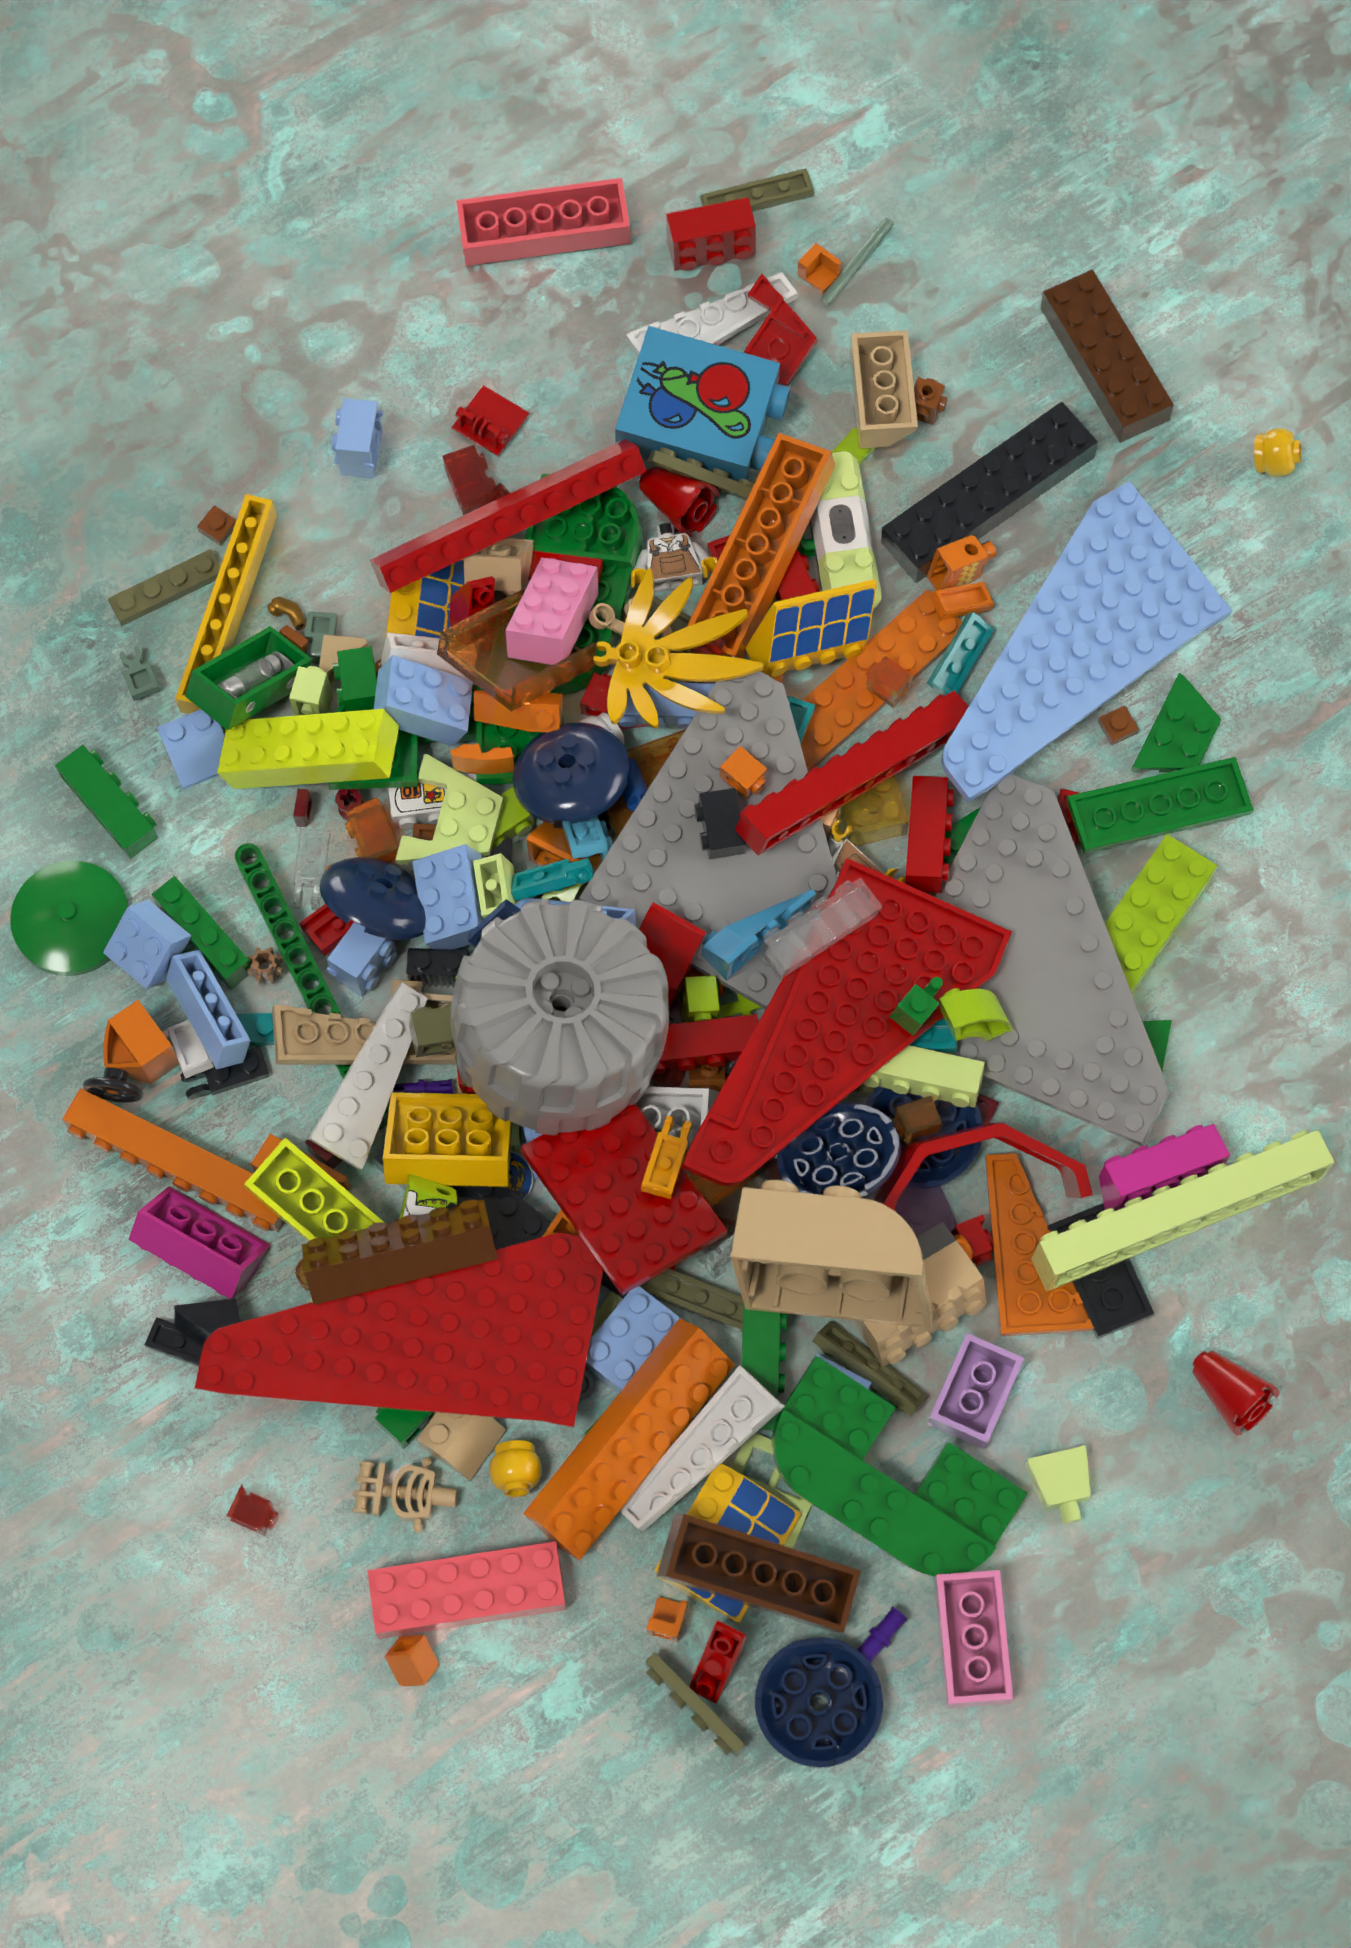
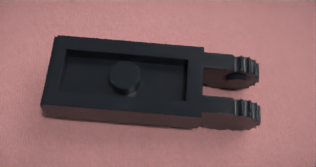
M259 1046L247 1050L243 1063L216 1069L214 1066L188 1078H185L183 1073L180 1076L182 1082L185 1083L206 1077L208 1084L189 1088L185 1092L187 1099H196L209 1094L213 1096L268 1078L269 1072Z

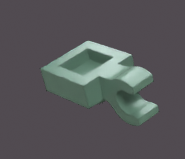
M308 611L304 637L309 642H312L310 656L313 659L312 664H319L323 635H336L337 613Z

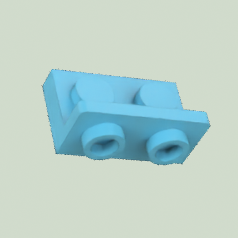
M598 816L571 824L570 821H562V828L573 859L588 858L600 853L603 861L612 847V841L610 836H608L605 821H599Z

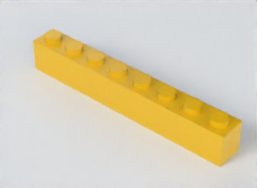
M245 494L175 697L181 713L190 714L200 710L198 706L185 697L192 671L233 647L277 518L273 500Z

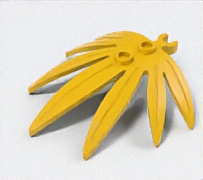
M648 568L628 611L621 643L617 648H612L607 642H597L598 650L606 651L607 653L603 657L594 656L593 658L597 666L604 667L610 663L616 664L607 698L608 715L611 723L617 724L624 716L628 703L627 691H630L633 704L642 719L652 728H659L657 710L650 695L643 687L645 684L669 701L687 709L711 714L725 713L726 711L723 706L708 697L664 678L690 682H717L744 677L763 670L764 665L762 662L709 654L670 653L695 648L724 636L747 619V609L701 621L655 640L658 635L674 622L684 608L693 588V580L691 577H688L661 603L646 623L654 595V575L652 569Z

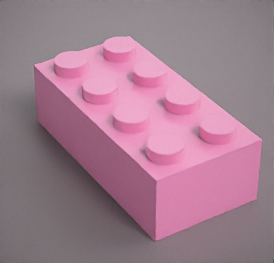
M541 558L506 628L507 656L509 658L564 667L598 596L597 567L582 563Z
M1000 1570L936 1575L935 1592L947 1709L1011 1704L1013 1693Z

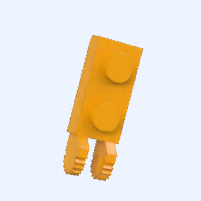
M669 1115L666 1116L661 1133H658L641 1185V1191L671 1199L688 1147V1137L692 1122L685 1121L681 1128L680 1138L669 1135L674 1125V1117Z

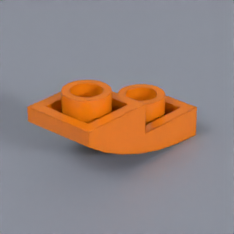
M477 743L473 745L463 744L450 750L453 769L461 772L499 774L513 772L514 770L511 747H498L481 753L480 745Z

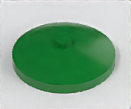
M83 861L57 862L34 873L19 889L13 901L10 914L12 935L24 957L37 968L59 976L86 974L100 968L111 960L103 952L127 907H129V903L119 882L103 868Z

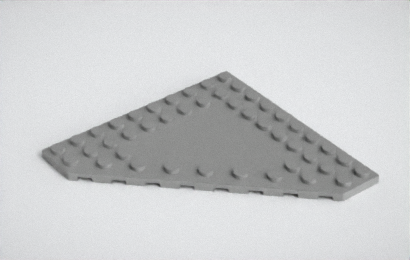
M758 671L744 677L717 681L707 697L723 706L726 712L723 714H711L697 711L593 875L594 878H591L579 897V900L600 906L635 909L636 927L638 929L650 905L654 902L705 931V939L713 931L718 933L730 924L813 889L816 892L815 902L727 981L701 956L703 944H701L693 968L707 976L716 975L717 982L766 1009L832 891L837 875L821 819L759 856L756 855L747 843L745 854L709 859L708 851H702L699 833L704 831L702 822L696 821L694 804H698L700 793L732 788L719 777L720 766L739 746L743 747L767 768L765 779L767 783L758 794L751 793L745 799L736 791L740 813L748 805L753 804L756 806L769 793L782 791L793 779L799 781L808 773L784 684Z
M1011 774L990 789L949 869L948 882H942V893H937L935 897L1012 931L996 973L978 989L989 990L996 995L1013 1030L987 1042L980 1037L964 1038L958 1040L957 1052L941 1053L985 1062L984 1079L1143 1146L1169 1095V1089L1054 790Z

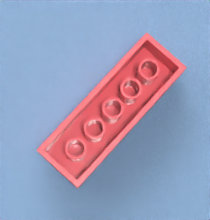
M622 178L456 200L465 266L631 243Z
M556 1541L367 1570L374 1628L378 1639L567 1610Z

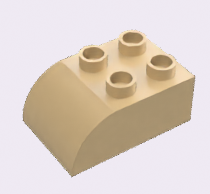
M780 1180L765 1181L762 1183L761 1189L743 1187L731 1260L745 1309L931 1328L932 1312L920 1245L908 1223L894 1210L879 1202L861 1199L859 1192L844 1186L828 1187L824 1190L823 1195L799 1193V1189L795 1185Z

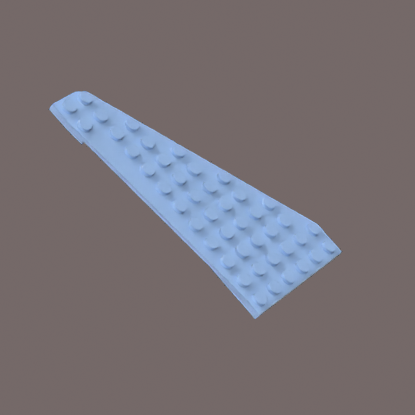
M1130 481L1093 501L946 743L941 758L942 768L967 803L995 787L1005 777L1011 775L1016 768L1189 640L1230 616L1231 608Z

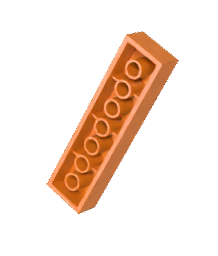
M778 433L687 627L742 609H747L748 617L724 636L707 644L691 648V650L702 654L746 658L747 651L745 647L764 619L836 466L831 451Z
M679 1318L523 1514L552 1542L556 1541L557 1546L561 1550L580 1561L735 1366V1363L699 1327Z

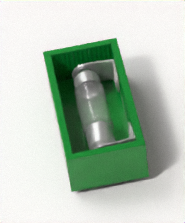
M269 626L194 669L190 676L185 697L228 731L290 694L298 667L308 668L311 666L313 659Z

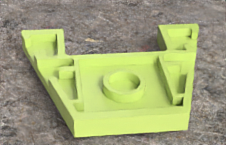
M424 754L418 774V782L444 787L446 792L433 839L428 841L402 835L395 859L396 863L408 864V862L463 844L473 848L481 856H490L504 803L503 797L430 755Z

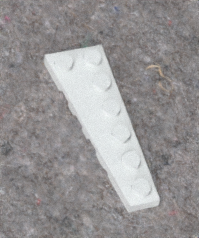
M782 272L767 278L787 304L797 299V291ZM753 283L744 289L726 294L723 299L713 303L705 302L700 304L699 308L687 313H684V311L675 314L674 318L660 324L655 322L649 326L719 345L767 317L770 311L748 298L747 294L755 284ZM648 326L626 334L627 342L638 356Z
M404 983L398 985L308 1138L358 1170H362L365 1165L391 1092L411 1044L412 1037L409 1028L411 1012L425 1007L428 999Z
M739 1365L658 1461L620 1509V1512L637 1529L644 1532L784 1408V1405L746 1369Z

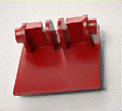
M483 385L467 407H459L455 416L458 419L451 429L494 455L499 456L530 413Z

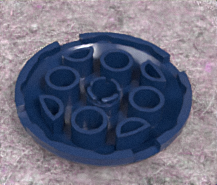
M583 722L561 724L558 730L542 732L534 737L521 751L513 770L514 792L521 806L539 820L548 823H554V821H570L571 824L583 822L606 811L622 795L627 785L626 779L630 769L629 757L622 742L613 733L601 726Z
M353 857L335 862L323 873L319 884L321 897L328 908L347 924L352 920L364 926L365 933L387 939H413L424 934L425 910L417 895L415 877L406 870L380 859Z
M879 1086L866 1102V1106L879 1110L892 1121L900 1140V1155L907 1144L982 1125V1118L977 1104L975 1108L970 1106L958 1107L951 1102L942 1100L930 1101L920 1095L911 1093L899 1094L892 1091V1089ZM922 1126L929 1131V1134L925 1137H919L914 1135L913 1130L916 1127ZM981 1141L928 1155L923 1159L906 1187L928 1189L943 1186L954 1181L971 1166L979 1152Z
M837 1104L778 1153V1170L782 1181L795 1185L799 1189V1193L823 1195L824 1190L828 1187L844 1186L859 1192L862 1199L879 1189L892 1175L900 1155V1140L892 1121L879 1110L862 1104Z
M826 1637L801 1639L779 1650L764 1667L755 1691V1712L764 1737L779 1754L799 1765L826 1768L840 1765L853 1759L869 1745L881 1722L883 1694L880 1680L873 1666L854 1647L845 1642ZM817 1695L825 1697L828 1702L827 1708L823 1711L813 1710L809 1703L811 1698Z

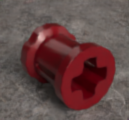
M341 789L337 792L335 802L338 805L340 816L347 821H355L362 817L365 807L358 790Z

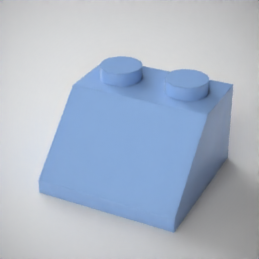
M200 709L157 727L183 790L219 776L217 771L225 736L220 724Z

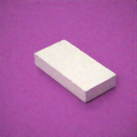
M189 1020L167 1028L185 1078L214 1067Z

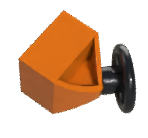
M136 1000L107 1021L103 1046L104 1065L106 1067L103 1077L86 1079L83 1083V1088L85 1091L104 1100L133 1103L142 1099L143 1092L137 1086L128 1083V1078L152 1084L180 1065L172 1045L139 1000Z

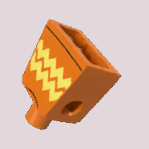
M973 535L942 546L936 550L926 577L935 590L970 584L982 576L987 561L996 557V548L990 541L980 544Z

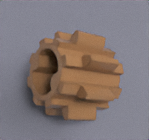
M272 947L266 949V951L256 948L257 953L247 957L251 963V967L247 970L249 977L255 976L258 985L265 981H270L271 984H274V978L284 974L280 967V964L283 963L282 956H276ZM266 962L270 963L271 966L269 968H260L261 964Z

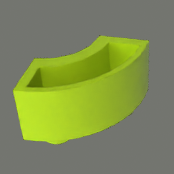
M955 988L939 998L941 1013L956 1041L969 1037H980L987 1042L1013 1030L996 995L989 990L969 989L960 991V989Z

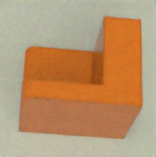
M815 243L798 261V276L819 292L825 293L841 273L842 262L822 246Z
M658 1597L652 1617L649 1618L646 1629L647 1634L678 1643L688 1602L681 1600V1603Z
M425 1635L399 1636L384 1656L400 1686L425 1685L439 1667V1662Z

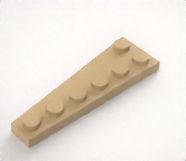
M274 1004L272 1016L276 1065H352L377 1022H371L368 1018L359 1017V1019L341 1017V1014L329 1013V1015L313 1013L311 1009ZM411 1041L403 1065L455 1064L454 1055H456V1051L416 1058L413 1041Z

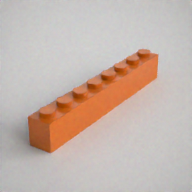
M81 1088L62 1118L68 1128L67 1132L81 1140L85 1136L93 1140V1145L107 1153L113 1150L121 1154L119 1158L133 1166L139 1163L147 1167L146 1171L156 1178L168 1177L174 1180L172 1184L180 1190L188 1192L192 1189L200 1193L199 1198L211 1205H215L218 1202L226 1206L225 1210L229 1214L240 1219L244 1215L253 1220L252 1224L265 1232H268L269 1229L279 1232L284 1223L282 1219L244 1188V1184L253 1173Z

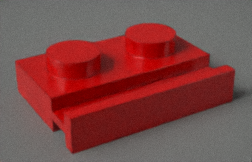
M324 904L298 924L320 952L326 956L336 948L354 921L350 920L347 924Z

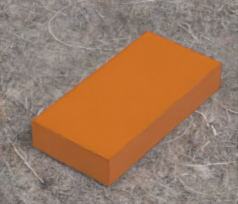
M984 581L933 590L930 595L941 620L965 616L971 612L991 611L995 605Z

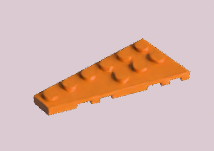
M1017 1154L985 1155L1000 1337L1093 1331L1094 1327L1082 1305L1083 1302L1079 1293L1076 1292L1073 1283L1070 1282L1046 1292L1031 1258L1036 1250V1246L1041 1241L1040 1238L1050 1233L1051 1230L1047 1228L1043 1212L1036 1202L1030 1188L1031 1185Z

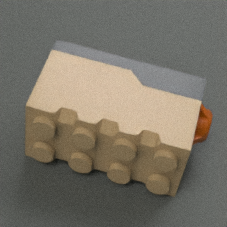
M943 1222L916 1237L921 1249L931 1305V1328L850 1320L882 1367L889 1363H898L905 1357V1350L911 1346H916L917 1348L924 1347L932 1340L931 1334L937 1330H942L943 1332L950 1331L958 1324L957 1318L964 1314L969 1316L976 1315L987 1304L984 1278L971 1261L973 1252L969 1243L962 1235L957 1234L953 1236Z

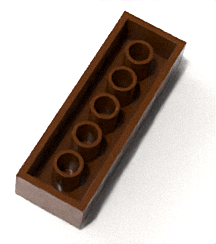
M1091 269L1044 290L1040 309L1119 443L1170 421L1174 406L1173 402L1094 270Z
M484 1199L479 1201L467 1200L459 1206L447 1209L439 1207L427 1214L419 1216L407 1215L398 1221L386 1224L379 1222L372 1224L366 1229L358 1231L346 1230L338 1234V1236L326 1239L314 1238L308 1241V1243L302 1244L304 1272L313 1305L498 1259Z
M674 1514L657 1577L830 1632L844 1633L861 1570L687 1514Z

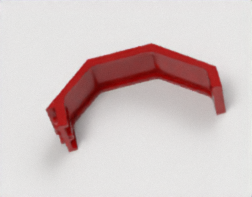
M986 1123L907 1144L898 1159L895 1170L882 1185L873 1201L879 1202L895 1211L898 1198L925 1157L995 1138L1055 1167L1061 1174L1066 1197L1084 1198L1092 1196L1093 1193L1084 1164L1004 1123Z

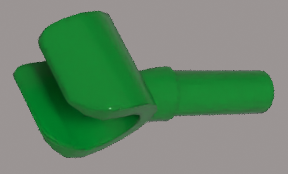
M802 536L797 547L800 555L805 554L806 557L815 555L813 551L815 549L814 539H805Z

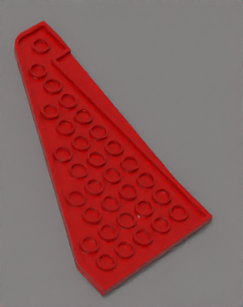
M846 858L832 891L695 1135L681 1168L722 1186H733L745 1181L943 1018L939 1004L914 1036H912L889 1017L915 984L924 989L933 977H940L943 985L933 997L939 1003V998L943 997L949 990L958 988L960 991L980 988L996 973L1012 931Z
M559 1232L496 1250L497 1260L316 1305L310 1302L225 1326L214 1331L206 1339L202 1349L194 1388L234 1396L530 1420L574 1428L603 1268L580 1236Z

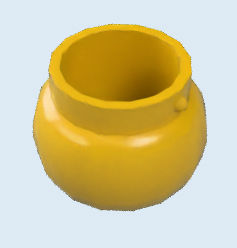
M1275 428L1266 431L1264 435L1262 433L1255 435L1254 461L1256 472L1260 474L1266 472L1270 476L1281 477L1292 473L1296 463H1301V440H1295L1294 434L1291 431Z
M510 1440L496 1445L495 1455L492 1457L489 1465L490 1479L492 1484L500 1491H503L504 1495L508 1497L528 1495L529 1490H532L542 1477L541 1461L535 1453V1446L531 1442L523 1440Z

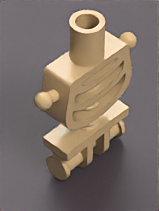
M429 1457L423 1458L422 1467L407 1465L401 1468L394 1478L393 1485H385L386 1463L379 1462L377 1478H371L372 1469L375 1468V1464L359 1462L360 1472L359 1477H355V1483L360 1484V1491H353V1497L356 1499L352 1512L363 1515L368 1514V1500H374L372 1514L374 1517H380L383 1497H391L392 1506L398 1518L403 1521H414L413 1530L419 1533L423 1529L421 1521L431 1519L432 1506L456 1507L458 1490L435 1487L436 1474L434 1471L428 1470L432 1464V1460ZM412 1474L408 1480L407 1486H401L402 1480L407 1475ZM420 1477H423V1478L421 1479V1482H420L419 1487H418V1488H417V1487L414 1488V1486H415L416 1482L418 1481V1479H419ZM367 1485L376 1486L375 1492H367ZM399 1498L405 1500L408 1513L399 1509ZM412 1500H417L419 1512L413 1511Z

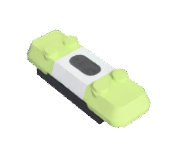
M849 452L832 453L836 466L809 521L812 539H814L815 543L814 552L821 591L875 579L877 587L874 609L881 601L882 592L859 463Z

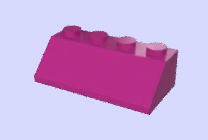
M1211 1124L1206 1127L1197 1125L1189 1129L1182 1136L1170 1135L1162 1139L1158 1145L1152 1147L1143 1145L1135 1149L1131 1155L1123 1158L1121 1155H1116L1106 1160L1099 1174L1105 1210L1113 1208L1114 1211L1125 1208L1124 1204L1134 1198L1142 1197V1200L1152 1197V1193L1161 1187L1169 1186L1172 1189L1181 1185L1180 1181L1191 1175L1197 1174L1199 1178L1209 1174L1208 1170L1221 1163L1226 1164L1230 1154L1215 1125Z
M169 1186L138 1211L128 1239L141 1249L149 1251L167 1264L180 1269L193 1279L204 1283L216 1290L220 1295L233 1299L247 1286L271 1246Z

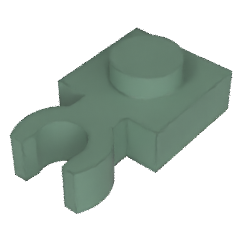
M138 646L134 647L136 652L134 659H127L124 652H120L122 664L128 668V670L122 671L133 701L161 691L150 662L143 663V654Z

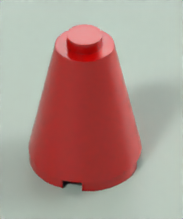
M652 467L646 470L647 472L642 473L639 479L640 491L681 534L686 533L689 537H692L690 533L694 531L700 533L704 530L717 509V505L713 504L715 496L719 498V491L715 486L657 467Z
M1203 1351L1192 1363L1194 1366L1193 1375L1229 1429L1236 1436L1242 1435L1240 1429L1243 1427L1247 1431L1254 1428L1273 1407L1269 1403L1272 1396L1276 1399L1279 1396V1390L1273 1384L1215 1351L1208 1353Z

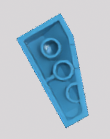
M811 889L730 924L718 933L716 931L711 932L702 942L704 946L702 947L701 956L727 981L815 902L816 892Z

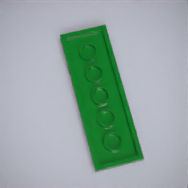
M1236 757L1074 794L1066 799L1083 854L1250 815L1254 810Z

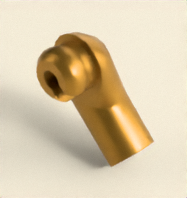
M280 596L273 598L272 602L268 604V611L272 616H280L281 613L288 615L295 630H301L306 627L307 620L296 602Z

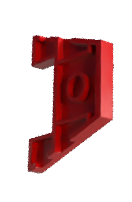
M761 274L747 295L749 299L766 308L770 313L743 353L780 363L778 384L789 386L818 340L796 312L784 301L781 294L769 283V280Z

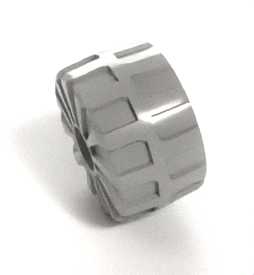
M548 899L537 900L524 904L519 913L505 920H501L498 917L492 920L482 929L480 942L472 955H464L452 996L451 1031L456 1048L458 1069L465 1084L474 1089L476 1094L487 1105V1109L505 1122L509 1120L520 1126L533 1129L536 1133L558 1135V1133L584 1129L591 1131L608 1124L611 1118L623 1111L628 1105H634L642 1097L662 1056L669 1025L668 981L662 962L658 957L650 954L646 948V936L630 921L622 918L615 920L603 913L602 906L583 900L572 901L569 905H551ZM556 1007H563V1008H565V1009H567V1010H566V1011H557V1010H555L554 1008H556Z

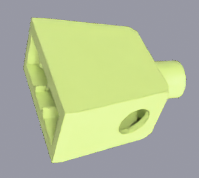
M1086 1446L1028 1458L1025 1467L1045 1511L1059 1508L1064 1525L1081 1521L1082 1518L1078 1504L1087 1502L1090 1498Z

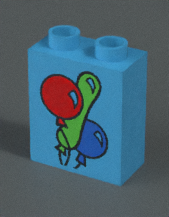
M648 325L615 428V444L626 439L637 445L641 457L647 459L651 451H660L661 447L677 453L675 458L686 461L687 458L695 459L703 463L702 468L711 472L713 468L723 470L729 473V479L739 482L740 478L748 480L751 469L761 471L775 441L773 438L762 435L767 418L770 417L782 421L791 387L778 384L780 363Z

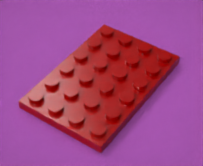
M636 1104L628 1105L623 1111L611 1118L608 1124L597 1129L558 1133V1135L543 1134L521 1146V1153L621 1295L626 1294L727 1235L726 1227L682 1168L680 1169L671 1199L641 1191V1185L658 1134Z

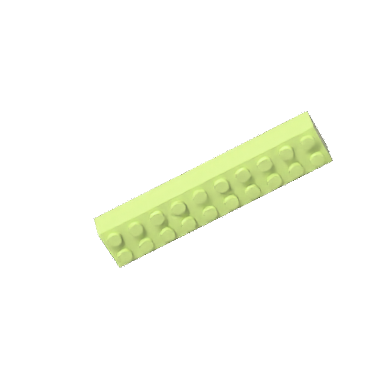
M1307 1130L1300 1131L1290 1137L1291 1141L1283 1144L1280 1141H1276L1263 1148L1264 1152L1253 1155L1252 1152L1243 1154L1235 1160L1236 1163L1226 1166L1225 1163H1221L1210 1168L1207 1175L1199 1178L1197 1174L1191 1175L1180 1181L1181 1185L1172 1189L1169 1186L1161 1187L1152 1193V1197L1142 1200V1197H1137L1124 1204L1125 1208L1117 1211L1110 1208L1100 1212L1095 1220L1086 1222L1083 1219L1071 1224L1068 1227V1231L1058 1234V1231H1052L1040 1238L1041 1241L1036 1246L1031 1260L1046 1292L1321 1181L1335 1162L1319 1130L1308 1133Z

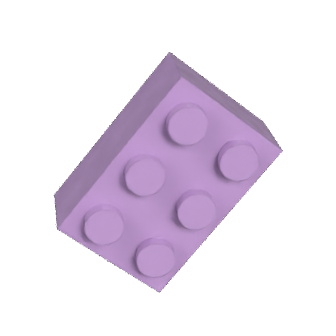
M966 1333L931 1412L928 1425L985 1450L1022 1367L1024 1358Z

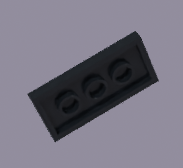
M1104 1203L1047 1225V1228L1051 1232L1058 1231V1234L1068 1231V1227L1079 1220L1085 1219L1086 1222L1095 1220L1097 1215L1105 1210ZM1129 1258L1072 1281L1076 1292L1079 1293L1083 1302L1082 1305L1094 1327L1093 1332L1096 1339L1153 1317L1155 1314Z

